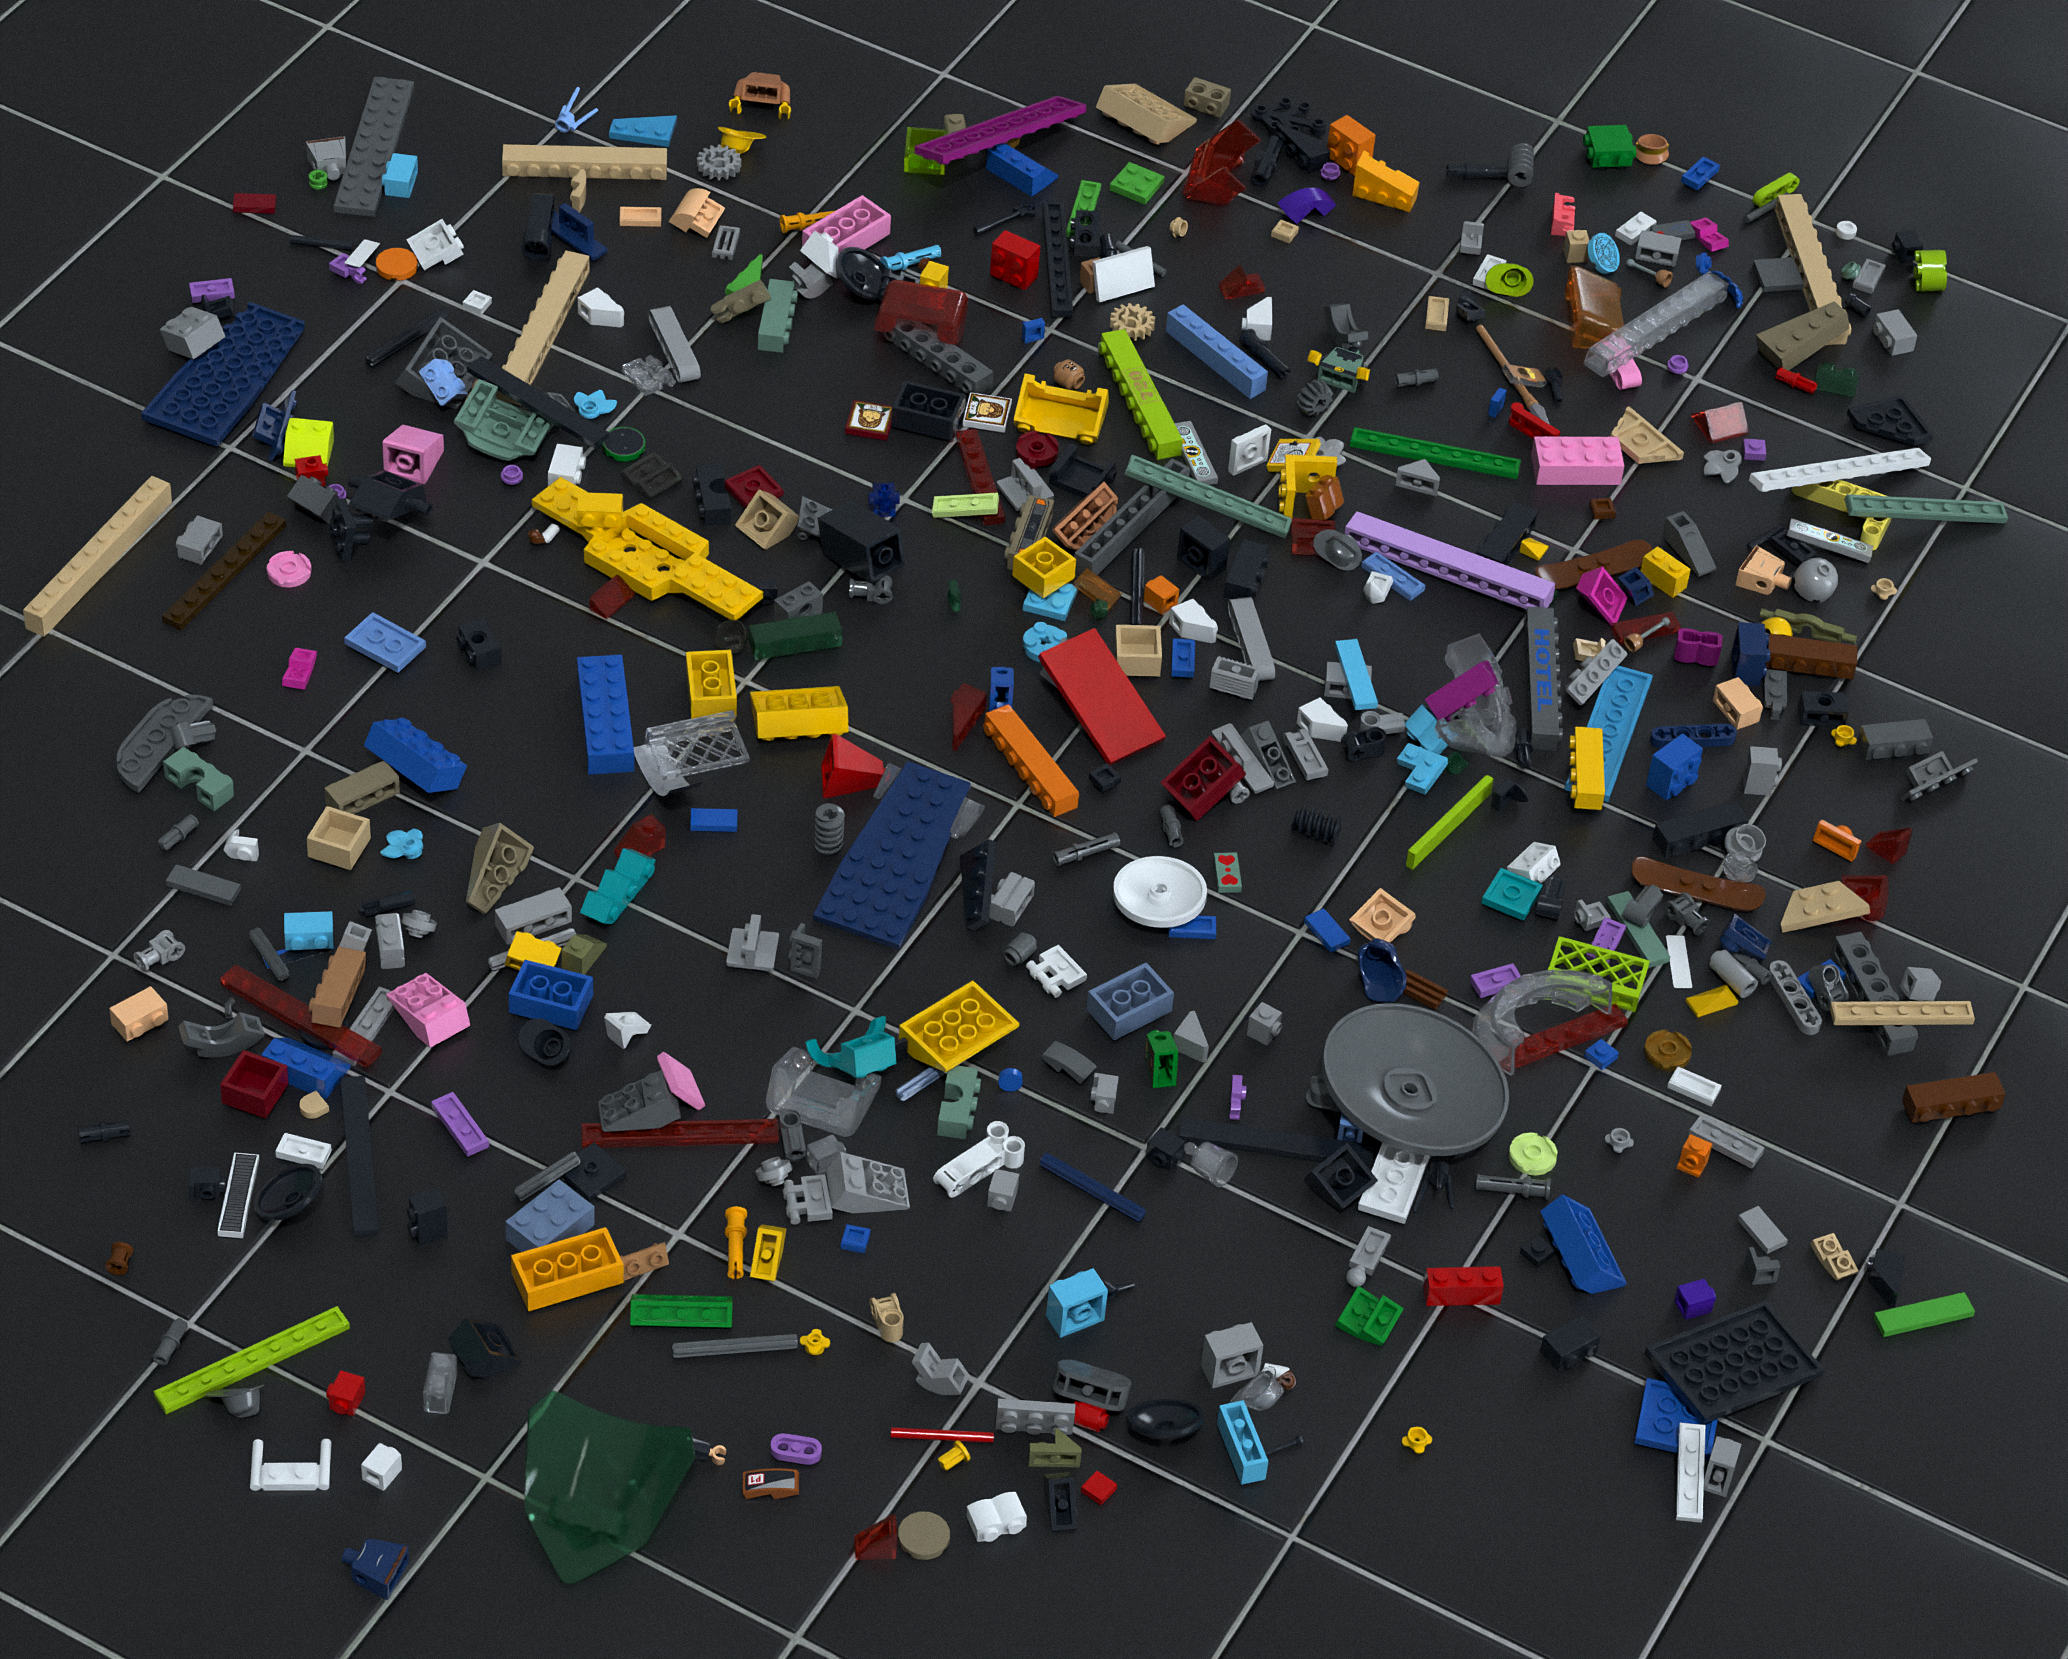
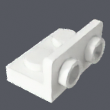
M1533 842L1507 866V869L1541 884L1560 866L1556 846Z

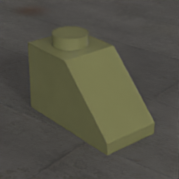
M574 934L562 949V969L585 975L605 950L607 943L588 935Z

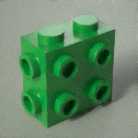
M1627 125L1587 126V132L1583 135V146L1587 148V159H1590L1592 167L1632 166L1633 158L1636 157V146L1632 144V134L1629 133Z

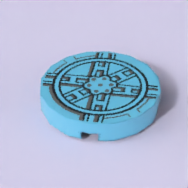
M1598 233L1592 236V239L1588 242L1590 261L1595 263L1597 271L1603 274L1614 272L1618 268L1620 257L1615 242L1605 233Z

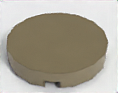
M920 1511L910 1514L903 1519L899 1526V1545L905 1553L907 1551L909 1554H912L913 1558L922 1560L936 1558L949 1545L950 1529L947 1522L934 1513Z

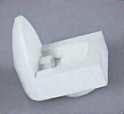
M1372 571L1363 589L1365 598L1372 604L1383 602L1393 583L1392 576Z
M236 829L228 837L224 851L229 857L234 859L257 861L259 856L258 839L240 837L239 829Z

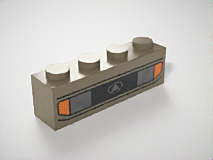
M1029 495L1027 502L1022 503L1020 510L1021 518L1017 517L1015 524L1016 532L1012 531L1011 546H1007L1004 559L1008 560L1007 569L1013 570V558L1016 554L1046 537L1053 517L1054 500Z

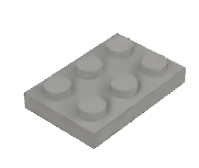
M998 1398L995 1429L1006 1433L1027 1431V1433L1033 1435L1040 1433H1052L1054 1435L1055 1428H1058L1065 1435H1072L1075 1404Z

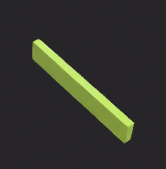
M1489 775L1484 776L1408 850L1406 860L1408 868L1413 870L1491 794L1494 778Z

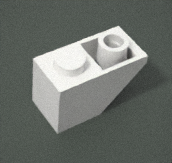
M599 288L578 297V314L591 325L624 326L623 308L617 305L608 294Z
M1194 599L1171 607L1169 624L1181 637L1207 643L1216 642L1218 631L1216 622L1213 619L1211 620L1205 613L1204 608L1199 606Z
M1318 698L1299 707L1297 724L1302 729L1305 728L1310 737L1341 742V738L1347 733L1348 725L1343 718H1340L1333 711L1329 704Z

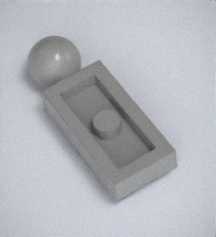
M1370 1226L1367 1227L1349 1262L1351 1269L1346 1275L1349 1285L1352 1287L1362 1286L1366 1281V1274L1372 1276L1390 1242V1234Z

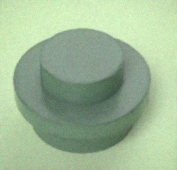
M1854 261L1849 262L1841 269L1842 277L1845 280L1855 279L1860 274L1861 266Z

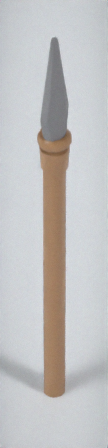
M1477 326V332L1522 396L1527 409L1530 410L1531 414L1549 424L1544 407L1539 405L1538 401L1528 392L1519 377L1513 376L1507 367L1510 364L1484 326Z

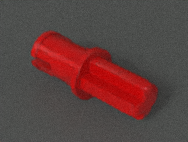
M1780 367L1776 373L1778 375L1775 377L1776 380L1791 385L1793 389L1797 387L1813 394L1817 388L1816 382L1802 377L1800 373H1793L1783 367Z

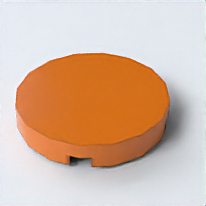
M387 249L376 258V271L380 276L391 280V278H396V281L405 280L413 276L417 271V257L407 249Z

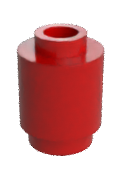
M1074 1402L1075 1425L1095 1432H1099L1101 1428H1106L1109 1421L1106 1409L1084 1402Z

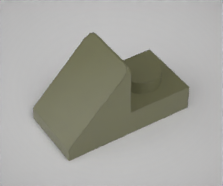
M1055 1428L1053 1443H1030L1028 1466L1080 1467L1081 1447L1058 1428Z

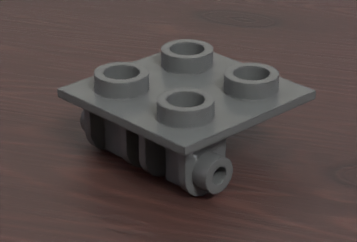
M802 496L797 528H799L797 530L798 538L806 540L811 534L820 538L817 518L833 509Z

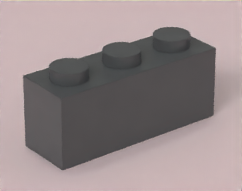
M1926 719L1861 725L1857 741L1865 760L1929 754L1933 736Z

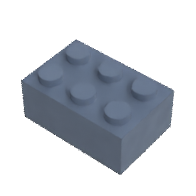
M1144 963L1088 991L1086 1010L1110 1037L1116 1040L1172 1012L1174 992L1147 963Z
M559 1179L505 1221L506 1240L519 1251L524 1252L584 1234L595 1225L594 1206Z

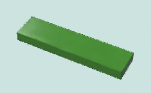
M1081 181L1066 230L1067 237L1074 235L1075 230H1071V218H1075L1076 210L1095 211L1102 183Z
M1963 1292L1875 1312L1873 1318L1882 1336L1886 1337L1973 1317L1975 1310L1967 1295Z

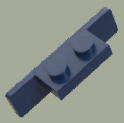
M566 203L559 206V214L554 212L552 233L582 254L588 255L592 261L607 253V248L594 239V223Z
M294 390L290 392L284 401L282 410L265 402L260 407L252 437L271 445L268 456L269 461H273L276 455L280 456L285 444L282 441L286 437V426H288L289 419L293 417L290 412L294 410L297 400L294 399L296 395Z

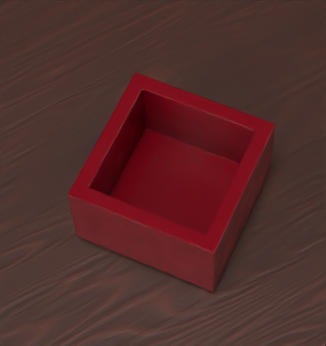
M243 1050L220 1084L222 1103L267 1118L289 1084L287 1065Z

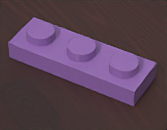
M454 1092L431 1101L432 1109L467 1157L489 1147V1140Z

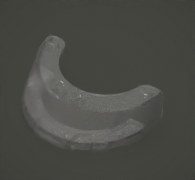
M1479 633L1449 644L1445 661L1448 667L1452 669L1455 678L1480 662L1486 660L1490 662L1499 684L1494 687L1496 691L1486 698L1481 695L1475 699L1477 704L1474 706L1477 710L1491 711L1494 716L1493 726L1487 729L1481 720L1473 723L1469 716L1449 723L1444 718H1441L1436 722L1435 733L1439 739L1442 738L1445 743L1457 751L1504 757L1512 752L1516 742V718L1511 716L1509 707L1513 703L1508 687H1503L1500 676L1502 670Z
M1546 970L1524 974L1503 987L1480 1008L1473 1022V1034L1489 1048L1502 1070L1509 1075H1513L1515 1047L1524 1041V1032L1516 1023L1514 1016L1516 1008L1536 1004L1537 1000H1551L1552 1004L1565 1006L1576 1012L1591 1004L1609 1015L1612 1007V983L1599 975L1574 970Z

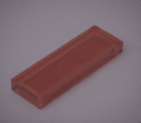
M1672 611L1612 623L1611 629L1619 644L1624 643V638L1629 634L1636 633L1642 635L1659 624L1664 617L1669 618L1670 624L1662 626L1644 639L1677 633L1681 629V625Z

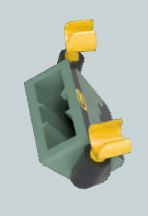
M1351 346L1347 350L1336 347L1331 353L1324 355L1310 350L1306 361L1312 362L1319 367L1317 381L1321 380L1326 384L1355 393L1359 379L1362 382L1369 380L1370 369L1363 363L1364 357L1359 354V350L1356 347Z

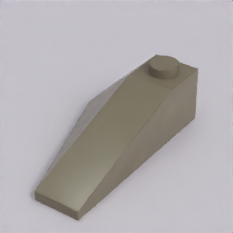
M501 823L483 827L475 847L466 903L482 914H486L501 897V893L505 888L514 882V878L518 873L527 867L534 846Z

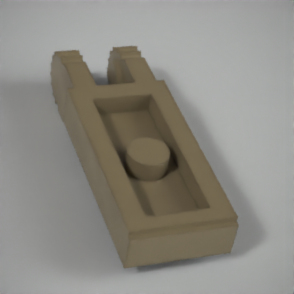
M758 280L725 296L724 299L713 304L710 310L713 314H718L716 319L721 324L731 320L733 316L735 317L770 300L771 296L762 280Z

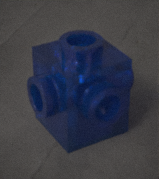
M894 482L872 483V492H868L869 505H872L873 512L881 517L895 516L896 504H900L899 491H895Z

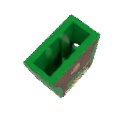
M1151 1031L1146 1035L1145 1061L1152 1088L1176 1086L1178 1049L1171 1032ZM1160 1062L1164 1063L1165 1067L1162 1069H1159V1067H1161Z

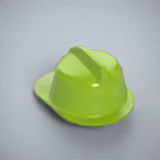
M1512 263L1494 265L1489 269L1485 278L1486 285L1492 292L1515 297L1527 294L1531 290L1534 281L1532 273L1527 268Z

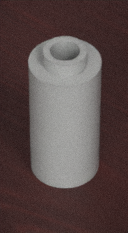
M1727 950L1716 951L1711 956L1710 968L1741 998L1749 996L1756 989L1758 981Z

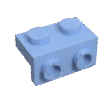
M433 359L419 373L439 404L444 406L452 399L462 400L468 395L465 390V384L454 374L452 364L447 360Z

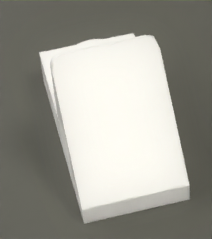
M636 1012L606 1013L604 1017L608 1037L622 1049L626 1048L632 1035L647 1033L651 1027V1024Z

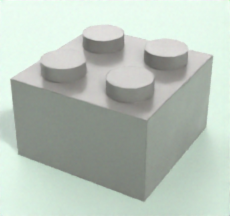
M194 307L186 308L182 311V314L175 319L169 320L165 326L160 328L168 350L191 359H195L225 337L217 315Z
M1252 1322L1237 1324L1232 1328L1213 1331L1205 1335L1201 1367L1212 1389L1259 1376L1263 1343Z

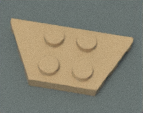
M1630 407L1626 408L1625 414L1620 418L1617 427L1611 433V437H1619L1621 450L1638 464L1683 459L1684 452Z
M1840 881L1795 890L1781 921L1782 933L1870 914V907L1868 903Z

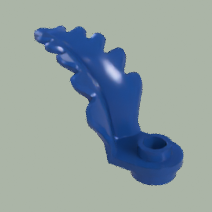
M1706 252L1697 255L1696 268L1697 271H1700L1702 281L1725 288L1732 294L1736 308L1740 309L1744 299L1742 291L1738 289L1736 284L1732 283L1729 277L1724 276L1721 272L1709 271L1712 261Z

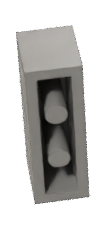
M560 887L495 910V926L507 945L513 942L517 931L536 935L572 922V906Z

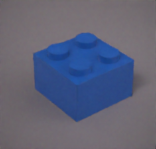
M1681 734L1653 754L1646 786L1665 801L1672 796H1677L1683 788L1694 784L1697 780L1698 768L1702 762L1703 748L1686 735Z

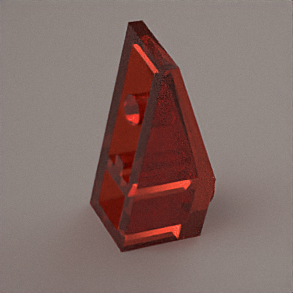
M964 683L951 696V703H953L952 749L955 751L958 750L978 721L987 704V692Z

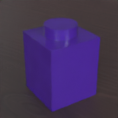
M1701 1279L1678 1286L1674 1302L1683 1318L1687 1320L1711 1313L1716 1295L1706 1280Z

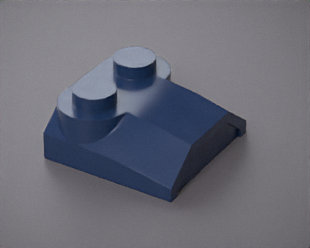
M1736 914L1729 920L1720 935L1721 946L1724 950H1727L1729 953L1740 952L1751 959H1757L1758 962L1765 959L1768 948L1772 943L1770 939Z

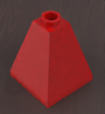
M832 734L821 763L822 798L879 787L881 781L886 780L887 768H883V761L841 736Z

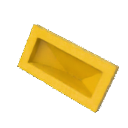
M1725 985L1686 998V1003L1698 1018L1737 1005L1738 1000L1729 987Z

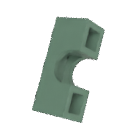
M182 747L163 761L165 778L181 789L189 783L198 782L196 784L198 801L211 810L216 811L234 797L233 780L228 775L218 771L212 764L206 763L199 758L195 752Z
M955 1066L947 1072L944 1098L953 1099L957 1102L942 1101L937 1135L966 1139L967 1131L973 1129L974 1116H971V1111L976 1112L978 1097H974V1095L980 1092L981 1079L977 1078L978 1068Z

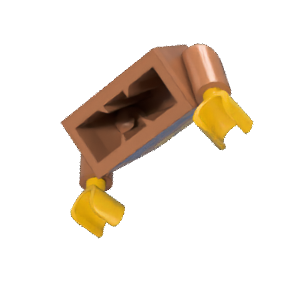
M752 72L746 78L738 80L733 94L734 99L729 101L730 113L733 108H737V113L740 114L742 111L740 100L781 104L778 118L781 119L782 113H786L788 119L790 118V88L781 81L779 75Z

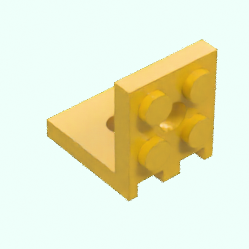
M1285 454V467L1280 470V482L1282 483L1278 486V498H1282V500H1279V513L1292 518L1295 492L1307 493L1322 476L1331 475L1335 477L1337 457ZM1310 473H1317L1318 475H1316V476H1310L1309 474H1310Z

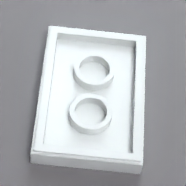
M1148 246L1092 261L1096 300L1098 302L1155 287L1151 248Z

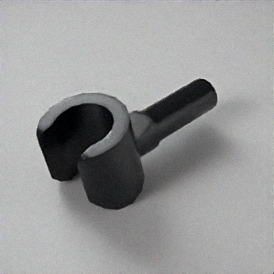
M1109 1281L1103 1282L1108 1289L1107 1300L1109 1301L1114 1299L1117 1293L1135 1287L1134 1282L1113 1286Z

